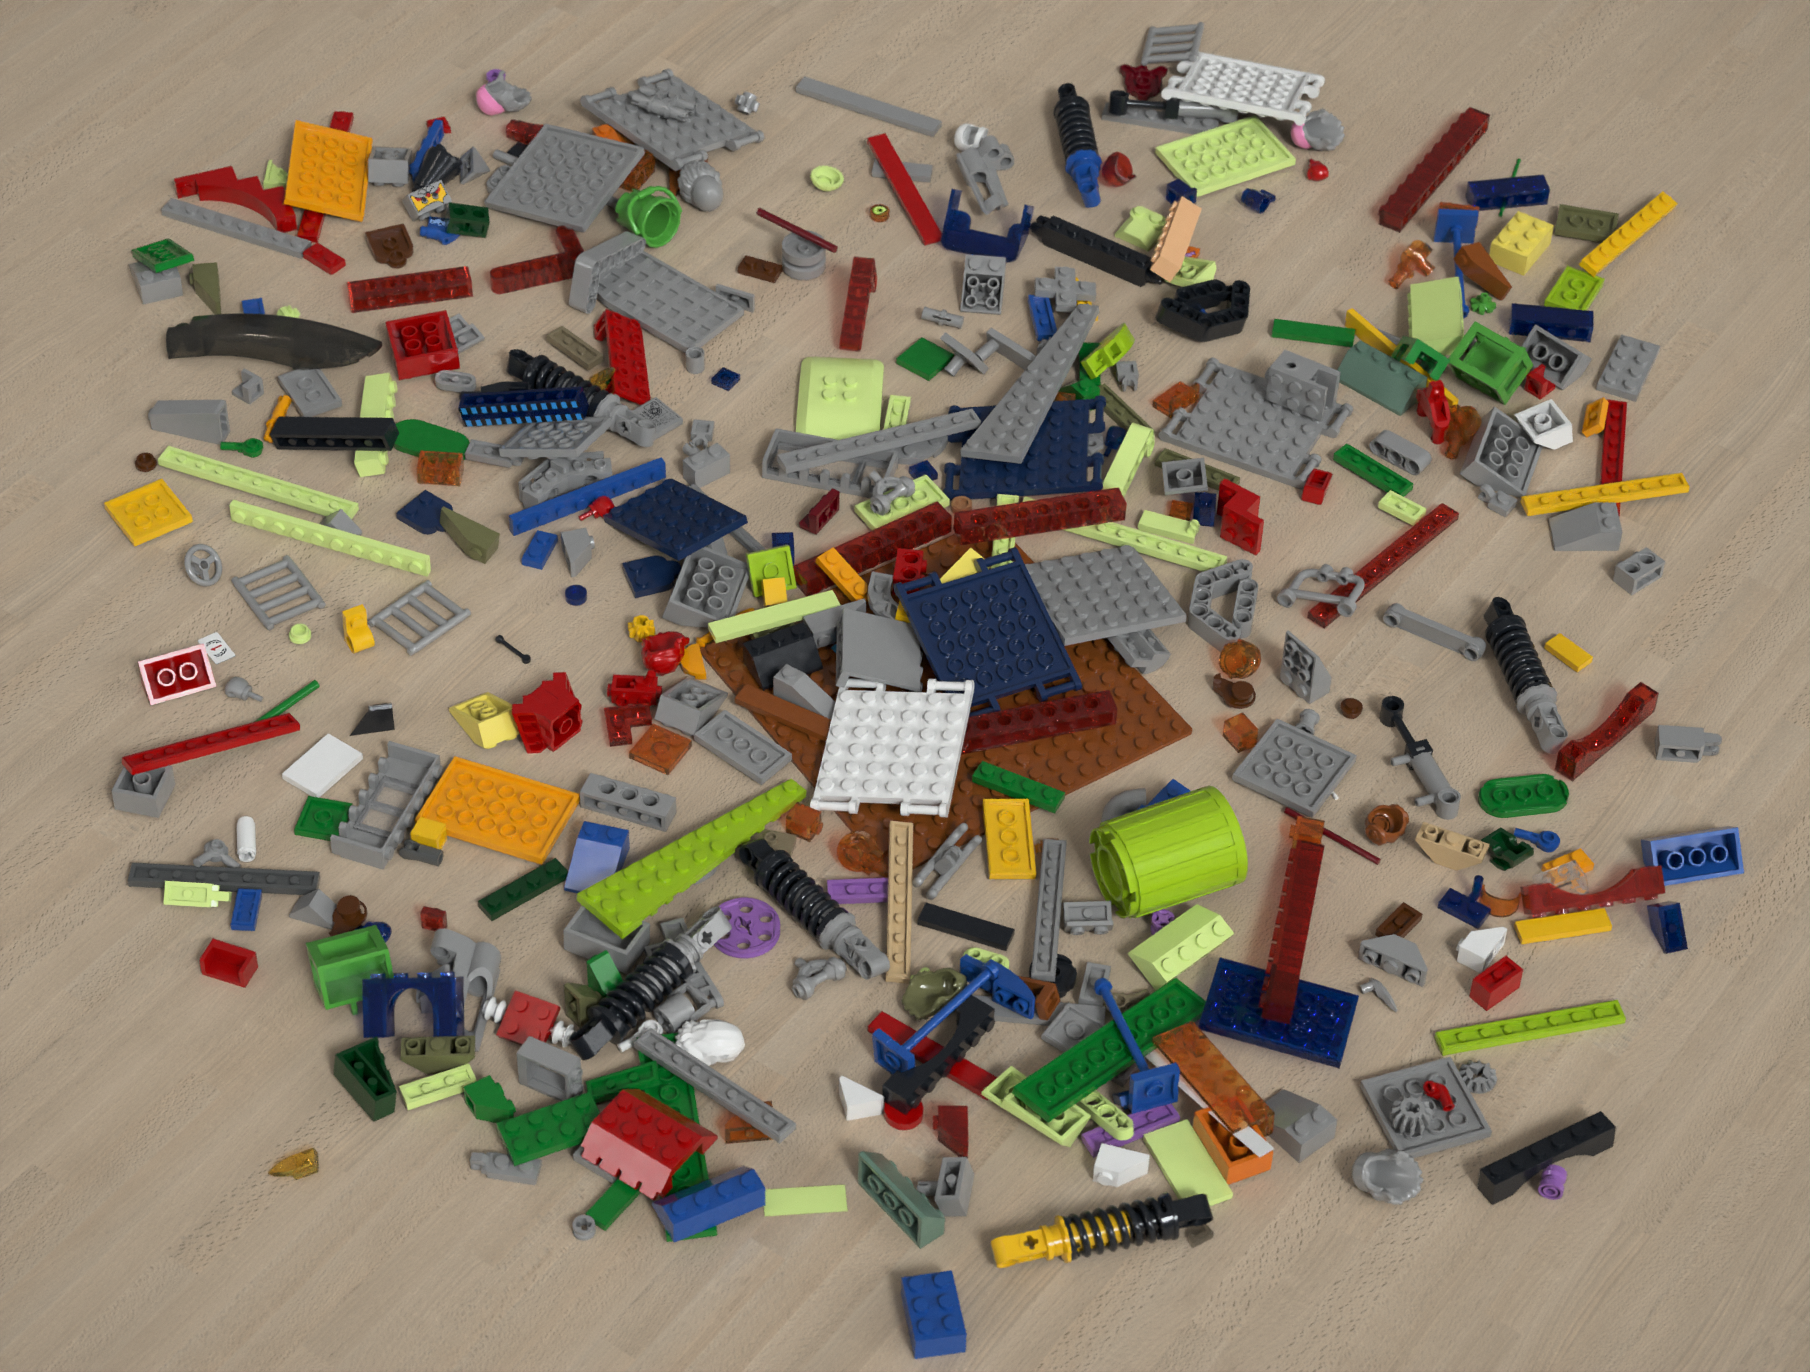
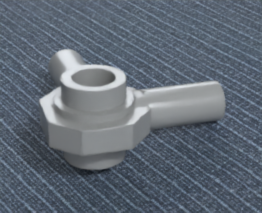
M219 839L206 843L203 848L204 853L193 860L196 867L202 866L209 860L211 862L222 861L228 867H241L238 862L228 855V847Z

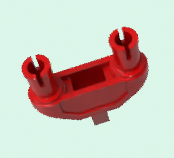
M1442 380L1429 382L1428 387L1417 389L1416 398L1418 406L1416 413L1421 417H1428L1433 428L1432 443L1442 444L1444 442L1445 430L1449 428L1450 410L1444 393V384Z

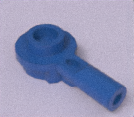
M1515 828V837L1531 841V843L1536 844V847L1544 852H1553L1560 845L1559 836L1552 831H1543L1537 834Z

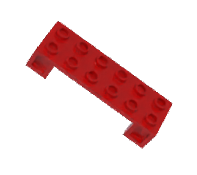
M605 309L594 324L596 340L602 342L607 336L611 381L604 390L617 394L620 398L622 397L643 405L651 399L642 327H640V323L635 319H630L617 312Z

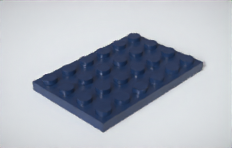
M672 478L664 480L662 484L646 490L645 493L629 499L625 504L614 507L608 514L603 515L605 523L677 561L748 523L746 515Z

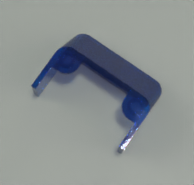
M952 189L941 236L943 247L948 250L971 255L1006 257L1007 263L1016 261L1029 234L1034 206L1024 205L1021 223L1012 225L1008 230L1007 237L970 229V215L967 212L958 210L962 190Z

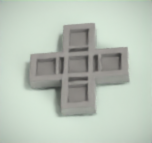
M1055 267L1054 279L1035 277V297L1055 298V311L1072 313L1077 307L1076 300L1095 302L1096 283L1076 281L1075 268Z

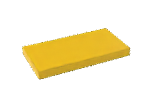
M983 799L982 806L989 879H1036L1029 799Z

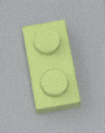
M1391 490L1379 501V509L1413 526L1426 515V508Z

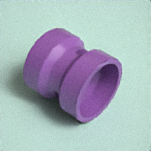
M1549 1165L1542 1171V1180L1540 1181L1538 1192L1544 1198L1557 1200L1563 1195V1185L1566 1182L1567 1172L1558 1165Z

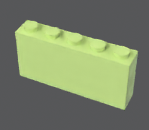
M1459 276L1411 284V293H1407L1409 303V337L1418 338L1444 356L1451 355L1464 337L1463 302Z

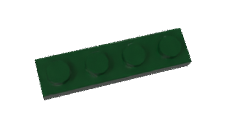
M554 858L478 901V907L491 921H494L565 881L568 870Z

